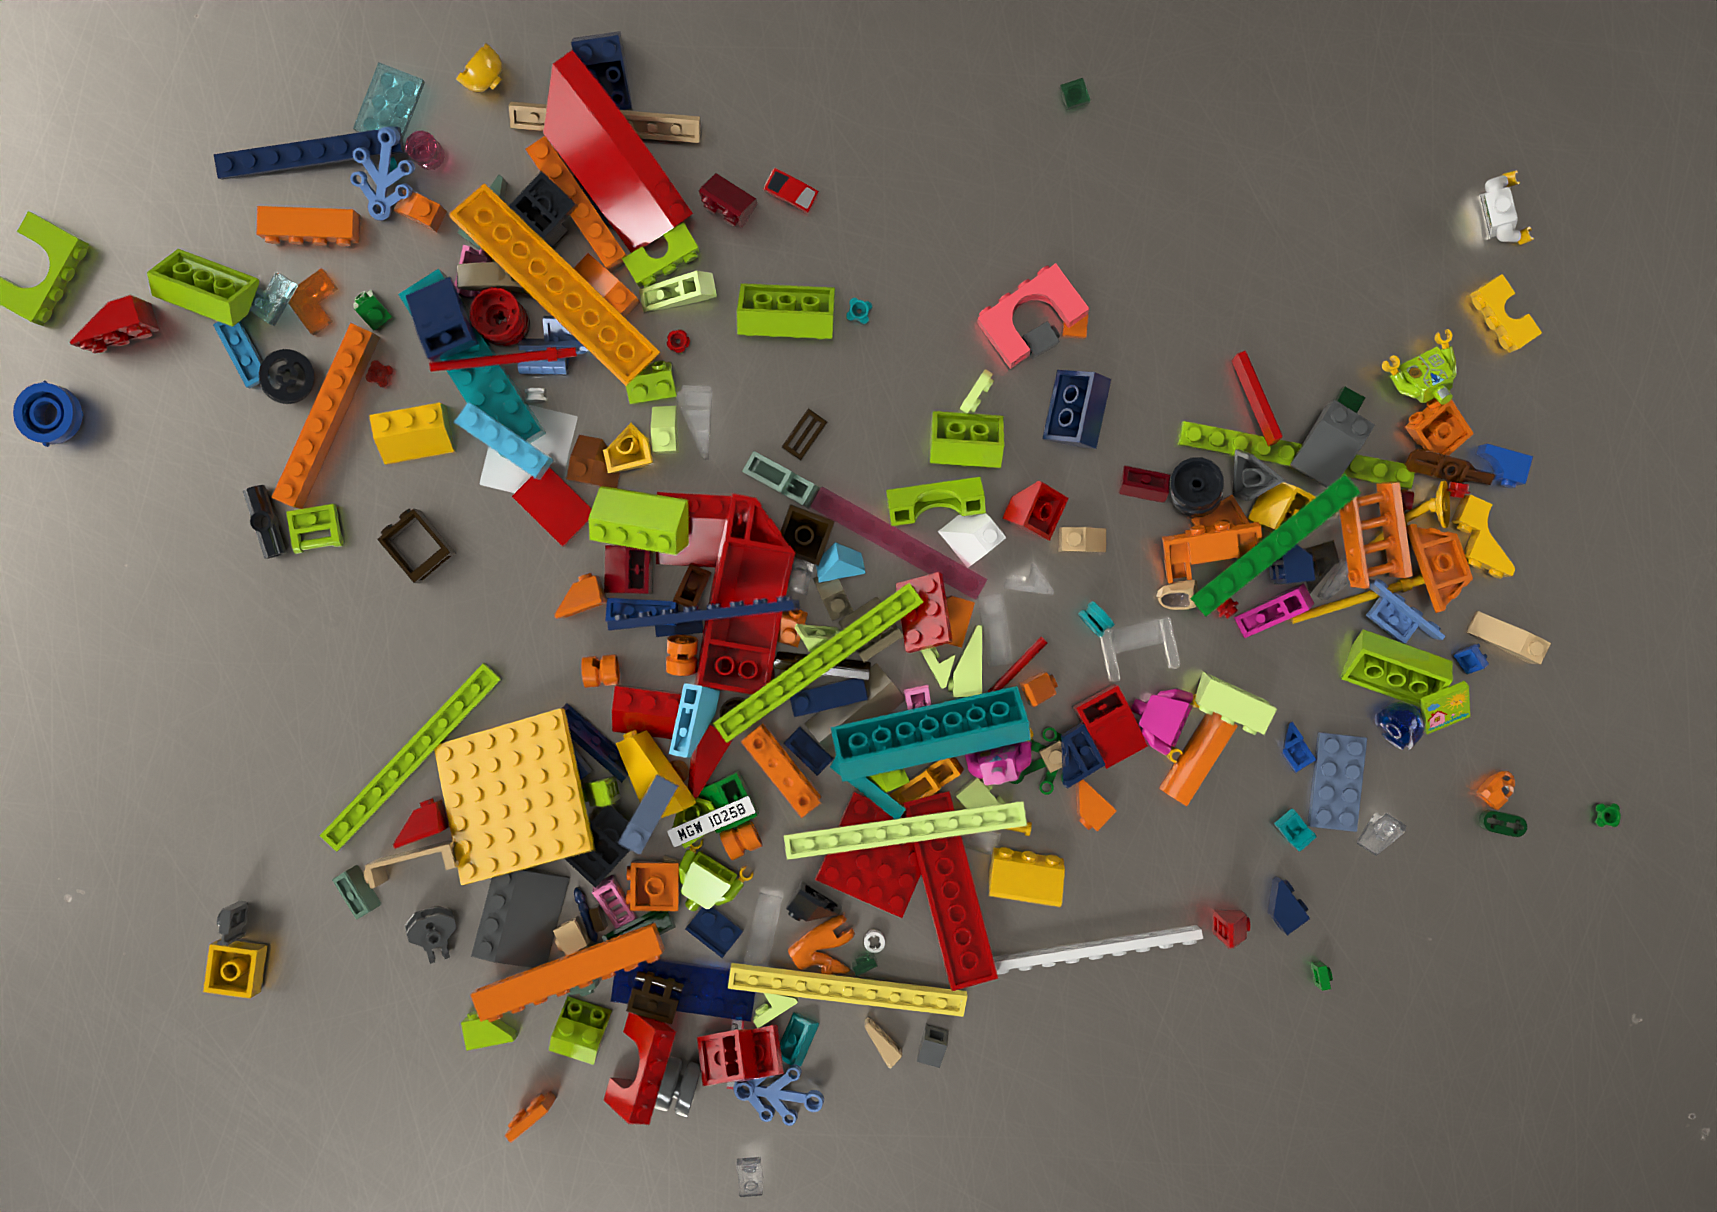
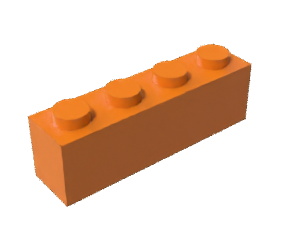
M257 206L256 235L263 238L266 243L279 244L280 240L289 241L290 244L302 245L304 241H312V244L322 246L327 245V242H336V245L351 246V243H359L360 214L353 209Z

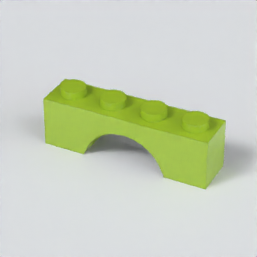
M981 477L886 490L891 526L915 523L917 517L922 512L934 507H948L956 510L961 516L986 513L985 494Z

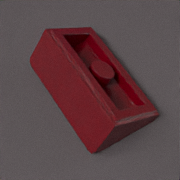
M1124 465L1119 494L1164 503L1169 494L1170 474Z

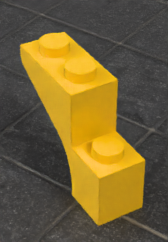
M1465 495V498H1461L1451 522L1458 525L1457 529L1471 533L1463 550L1466 560H1468V565L1477 569L1483 567L1489 570V575L1499 579L1513 576L1515 572L1514 565L1490 534L1488 528V515L1493 504L1473 495Z

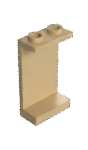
M449 840L378 858L365 865V881L369 883L370 889L376 888L389 880L385 865L440 851L445 869L456 868L459 866V862L456 861L455 842Z

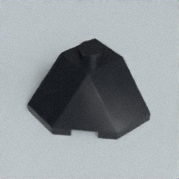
M802 881L788 902L786 909L789 911L788 915L797 921L802 919L808 922L839 915L842 911V906Z

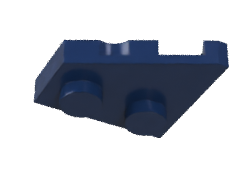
M1080 723L1061 735L1062 778L1064 787L1068 789L1106 764L1084 724Z

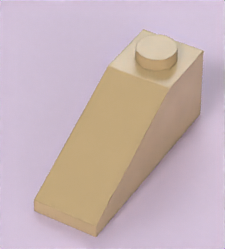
M1476 611L1466 633L1529 664L1541 665L1551 645L1550 642L1528 631L1479 611Z

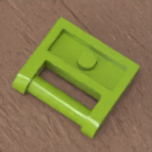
M336 504L286 511L292 549L295 554L303 553L304 550L332 545L334 547L343 546L344 541L340 531ZM328 529L331 532V536L304 541L301 540L300 534Z

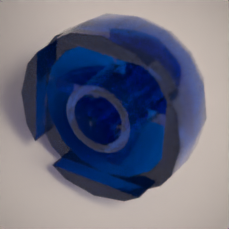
M1403 702L1388 704L1375 716L1376 726L1381 725L1386 731L1381 733L1383 737L1399 749L1408 747L1409 750L1413 748L1424 734L1425 723L1422 714L1417 707Z

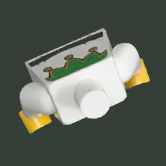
M1515 170L1488 180L1485 184L1486 193L1479 194L1489 237L1497 236L1498 240L1502 242H1518L1520 245L1534 240V238L1529 234V231H1532L1531 227L1520 231L1515 230L1518 220L1510 189L1511 186L1520 184V181L1516 180V173L1518 171Z

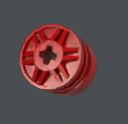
M489 288L480 292L470 305L469 316L472 325L490 343L498 347H509L517 344L525 337L529 328V317L525 308L510 292L502 288Z

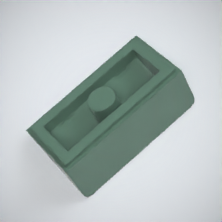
M358 865L332 879L356 920L381 905L374 890L370 889L369 883H366L364 874Z

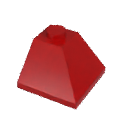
M1038 481L1012 496L1002 519L1050 541L1069 498L1047 484Z
M431 798L420 802V808L413 810L394 841V849L449 828L447 812L443 801L434 802V799Z

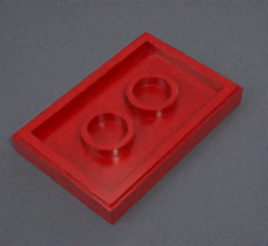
M550 466L541 480L531 476L512 496L562 547L589 522L592 508Z

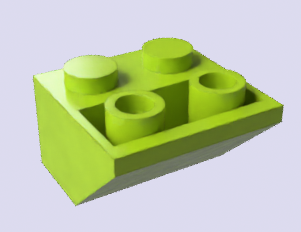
M567 996L551 1035L549 1051L594 1065L612 1010Z

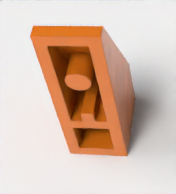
M589 253L573 268L624 318L640 303L639 299Z

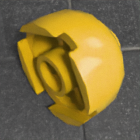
M485 43L466 64L465 71L463 73L460 72L456 80L473 92H484L489 87L494 90L502 80L499 77L502 71V62L499 55L492 47Z

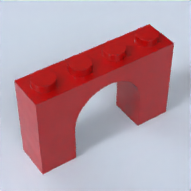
M629 1012L623 1032L638 1047L640 1058L638 1073L634 1082L631 1079L610 1078L603 1101L628 1124L650 1125L676 1031L664 1022Z

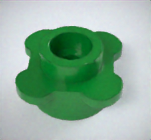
M1599 803L1596 806L1597 819L1595 822L1599 827H1604L1605 825L1616 827L1619 825L1621 814L1619 811L1620 807L1617 804L1604 805Z

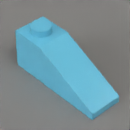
M684 683L669 754L685 758L692 756L715 716L720 695L719 690Z

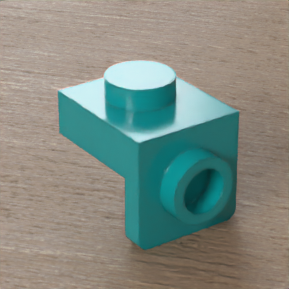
M1292 808L1274 823L1284 838L1298 851L1303 850L1317 837Z

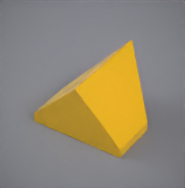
M632 423L603 450L608 473L640 469L653 463L648 439Z

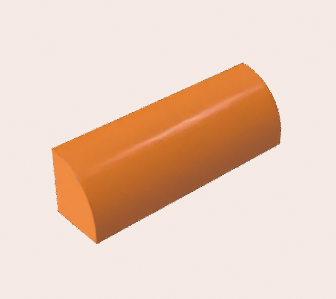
M1213 712L1212 715L1205 714L1184 747L1183 754H1180L1176 761L1178 762L1174 763L1158 788L1185 806H1188L1238 727L1236 724L1231 725L1221 720L1222 716L1218 713Z

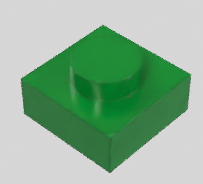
M1321 961L1311 962L1315 986L1321 991L1331 989L1330 981H1333L1330 967H1327Z

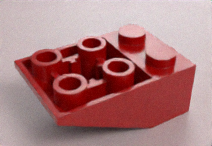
M133 295L109 301L70 340V345L79 347L82 350L91 351L92 353H102L107 351V347L127 345L130 343L129 340L137 337L138 339L151 337L153 332L160 330L152 304Z
M1113 684L1072 706L1080 722L1087 728L1106 764V769L1148 747L1132 710L1118 685Z

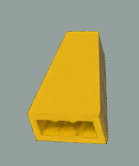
M636 730L623 735L624 740L616 743L640 803L656 775L678 785L661 818L681 812L697 803L647 730L641 733H637Z

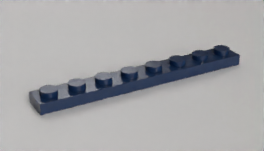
M395 127L400 133V141L397 145L392 146L391 154L405 152L400 127ZM380 129L213 154L217 178L229 179L354 160L353 152L360 147L368 149L370 157L380 156L382 145L378 139ZM385 133L384 137L386 141H389V135ZM362 151L359 152V156L361 159L364 158V154Z
M791 596L776 597L777 602L768 603V598L753 600V605H745L744 601L730 602V607L721 608V603L706 605L707 610L698 611V606L683 608V613H675V609L660 610L661 615L652 616V611L638 613V618H630L629 614L615 615V620L607 621L608 631L763 614L800 609L799 600H792Z

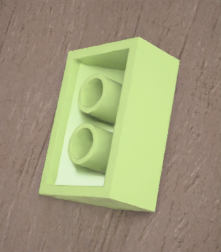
M1204 671L1201 675L1195 702L1200 705L1199 710L1209 715H1212L1213 712L1222 715L1221 720L1231 725H1234L1235 722L1244 725L1243 730L1253 735H1256L1257 732L1265 734L1277 710L1276 707L1269 701Z

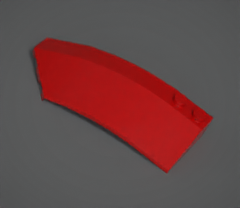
M571 50L554 62L551 70L543 134L587 191L627 249L632 253L642 246L645 247L693 213L638 134L575 52Z
M732 493L708 605L721 603V608L730 607V602L744 601L745 605H753V600L768 598V603L777 602L776 597L786 596L796 553L787 544L781 535L782 533L772 519L768 517L761 507L762 505L755 497ZM783 611L705 620L694 685L753 695L770 683Z

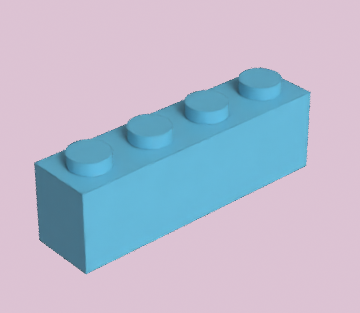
M469 402L455 420V423L534 478L541 480L554 461Z

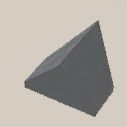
M1240 449L1235 450L1233 496L1244 501H1251L1286 481L1253 454Z

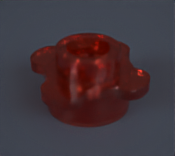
M374 360L371 362L365 378L368 382H375L379 387L384 388L388 385L387 380L389 376L393 374V368L389 365L384 366L380 361Z

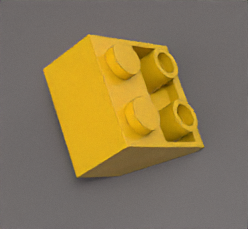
M1282 482L1257 497L1247 519L1252 523L1259 522L1262 528L1272 533L1316 498V496L1297 486Z

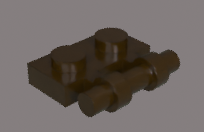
M638 971L635 980L644 982L643 988L635 986L632 988L626 1012L672 1024L679 999L670 996L672 991L681 993L684 984L676 982L675 978L668 977L666 979L655 976L654 972L648 971L645 973ZM651 985L665 988L664 993L659 994L650 991Z

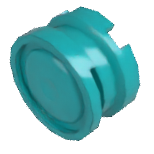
M1094 601L1088 604L1086 610L1078 613L1083 622L1100 638L1105 634L1107 628L1111 629L1115 625L1111 618Z

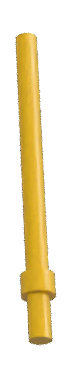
M1422 575L1412 578H1401L1396 583L1388 585L1387 589L1391 593L1399 591L1404 593L1412 590L1415 586L1425 584ZM1370 590L1311 608L1304 613L1290 618L1292 624L1370 601L1380 596Z

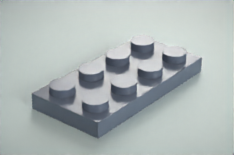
M1318 732L1307 826L1357 832L1367 746L1366 737Z

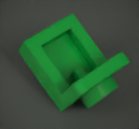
M372 290L367 293L363 291L355 297V303H353L354 310L373 331L392 317V314L378 300Z

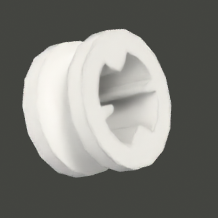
M529 388L524 390L527 394L525 402L540 403L547 401V398L544 397V393H546L545 388Z
M879 930L868 931L864 937L865 948L872 953L880 952L885 946L884 934ZM875 935L879 936L880 945L870 946L869 938L871 936L875 938Z

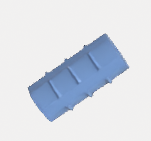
M558 358V361L548 362V360L518 363L519 374L531 375L568 374L569 358Z

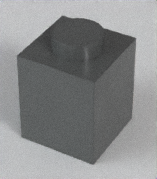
M1047 321L1023 335L1022 339L1030 348V356L1033 360L1057 346L1060 342L1058 340L1060 334L1054 325L1050 326Z

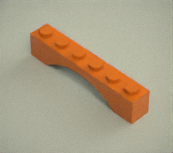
M543 136L527 147L526 151L540 172L542 171L578 206L570 216L606 269L612 273L625 263L622 258L627 255L546 136Z

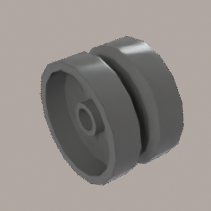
M670 1056L659 1089L655 1109L667 1112L671 1107L674 1097L677 1098L675 1113L688 1117L701 1072L700 1064L691 1061L687 1064L684 1075H680L683 1065L682 1059Z

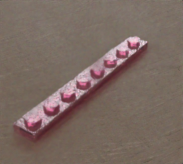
M821 487L811 505L812 509L928 574L942 573L944 583L974 600L977 599L988 580L824 487Z

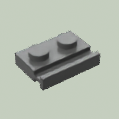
M238 901L221 909V912L218 914L217 925L219 926V934H222V939L218 941V945H229L245 936V932H242V927L246 926L248 902Z

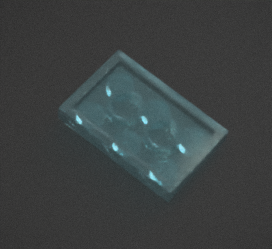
M378 62L353 129L356 132H365L388 126L400 127L402 139H404L425 81Z

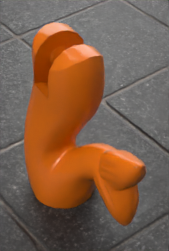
M843 914L837 915L816 926L788 948L789 955L800 971L815 965L821 967V974H845L851 971L850 968L840 961L833 959L825 953L817 952V950L842 946L854 937L855 932L852 927L837 936L833 932L834 929L847 920Z

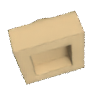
M1060 740L1038 751L1050 773L1062 767Z

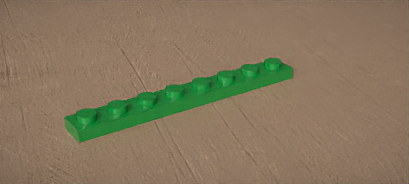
M1344 474L1190 599L1206 617L1361 492Z

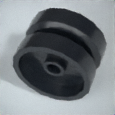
M1192 457L1182 461L1171 475V500L1174 507L1182 514L1190 517H1204L1219 507L1224 489V476L1220 468L1213 461L1203 457Z

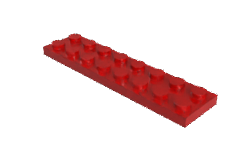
M950 791L903 802L906 818L955 811ZM962 836L913 842L951 991L998 979Z

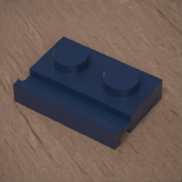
M712 906L710 909L702 907L685 928L686 931L721 958L725 956L744 932L743 928L715 906Z

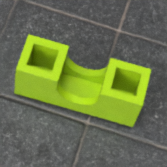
M684 222L663 234L668 242V251L663 257L657 259L650 257L642 246L622 258L639 288L654 284L657 281L656 278L660 275H669L677 270V265L683 262L689 263L698 257L697 254L700 253V250Z

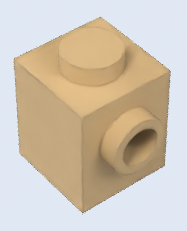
M578 916L559 925L553 931L557 938L555 939L556 946L565 955L585 949L591 942Z

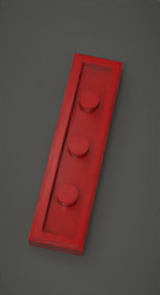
M1240 352L1234 357L1232 363L1269 447L1276 444L1283 435L1247 352Z

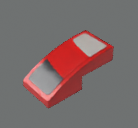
M773 168L763 188L764 191L779 200L786 201L805 213L809 212L819 192L776 168Z

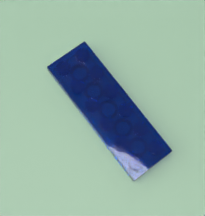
M658 959L651 963H647L646 960L638 963L637 968L625 972L624 968L615 971L616 975L613 979L610 1002L628 1004L632 988L634 986L643 988L644 982L635 980L637 972L647 973L650 971L654 972L655 976L666 979L668 977L675 978L676 982L684 984L681 993L672 991L670 996L679 999L676 1010L678 1012L748 1022L752 1020L756 992L728 989L730 969ZM651 985L650 991L663 994L665 988Z

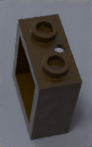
M407 509L399 516L400 520L396 524H390L380 532L382 535L377 540L411 581L420 584L455 555L456 552L420 510ZM418 520L440 546V549L415 569L392 540Z

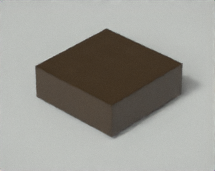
M600 904L593 905L589 910L595 932H600L607 928V920Z

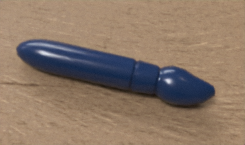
M576 887L574 890L575 902L578 904L590 940L596 943L598 935L595 932L589 909L585 902V896Z

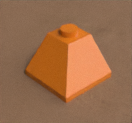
M592 573L578 577L579 582L572 584L555 612V618H567L606 604L607 596L604 593L600 577L592 576Z

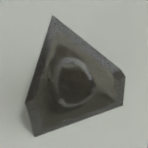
M1334 540L1303 548L1313 557L1315 580L1306 581L1309 594H1311L1335 564L1340 563Z

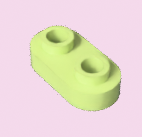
M986 369L983 371L961 405L960 410L966 414L970 410L975 412L982 401L978 399L982 391L987 393L994 382L991 379L993 375Z

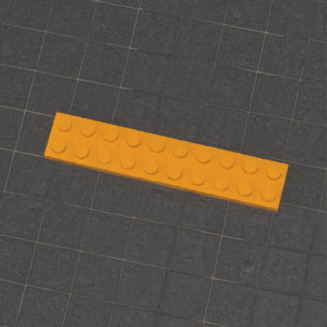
M485 183L450 212L449 217L625 386L634 380L660 354V351Z

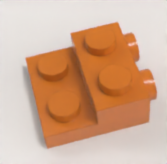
M1436 398L1426 403L1428 407L1422 412L1412 414L1409 417V423L1405 426L1415 443L1421 445L1424 450L1448 456L1474 434L1452 399L1444 405H1441Z
M633 860L631 866H627L626 873L627 880H631L630 890H627L626 904H630V911H679L680 862Z

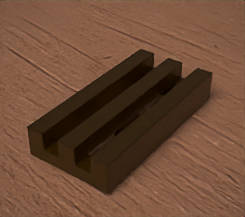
M808 408L781 448L801 461L828 422ZM809 416H812L813 419L794 447L790 448L789 445ZM819 421L821 424L800 454L796 452L814 425Z

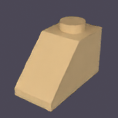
M1058 528V552H1106V528Z

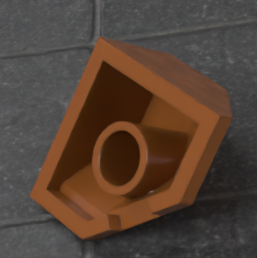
M585 435L578 436L570 456L567 480L598 487L618 488L621 472L608 473L603 452L608 446L603 439Z

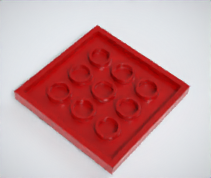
M853 792L838 827L893 820L894 818L871 799ZM902 814L901 818H906V815ZM913 842L825 854L815 880L903 918L921 872Z

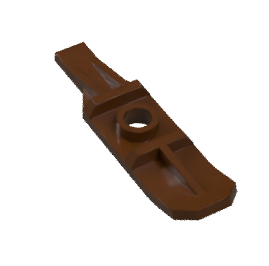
M1423 449L1412 451L1405 463L1409 472L1421 473L1456 483L1473 481L1491 485L1495 477L1494 473L1475 469L1467 460ZM1449 467H1455L1451 473H1447Z

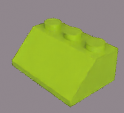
M933 411L930 463L1001 468L1004 450L1003 416Z

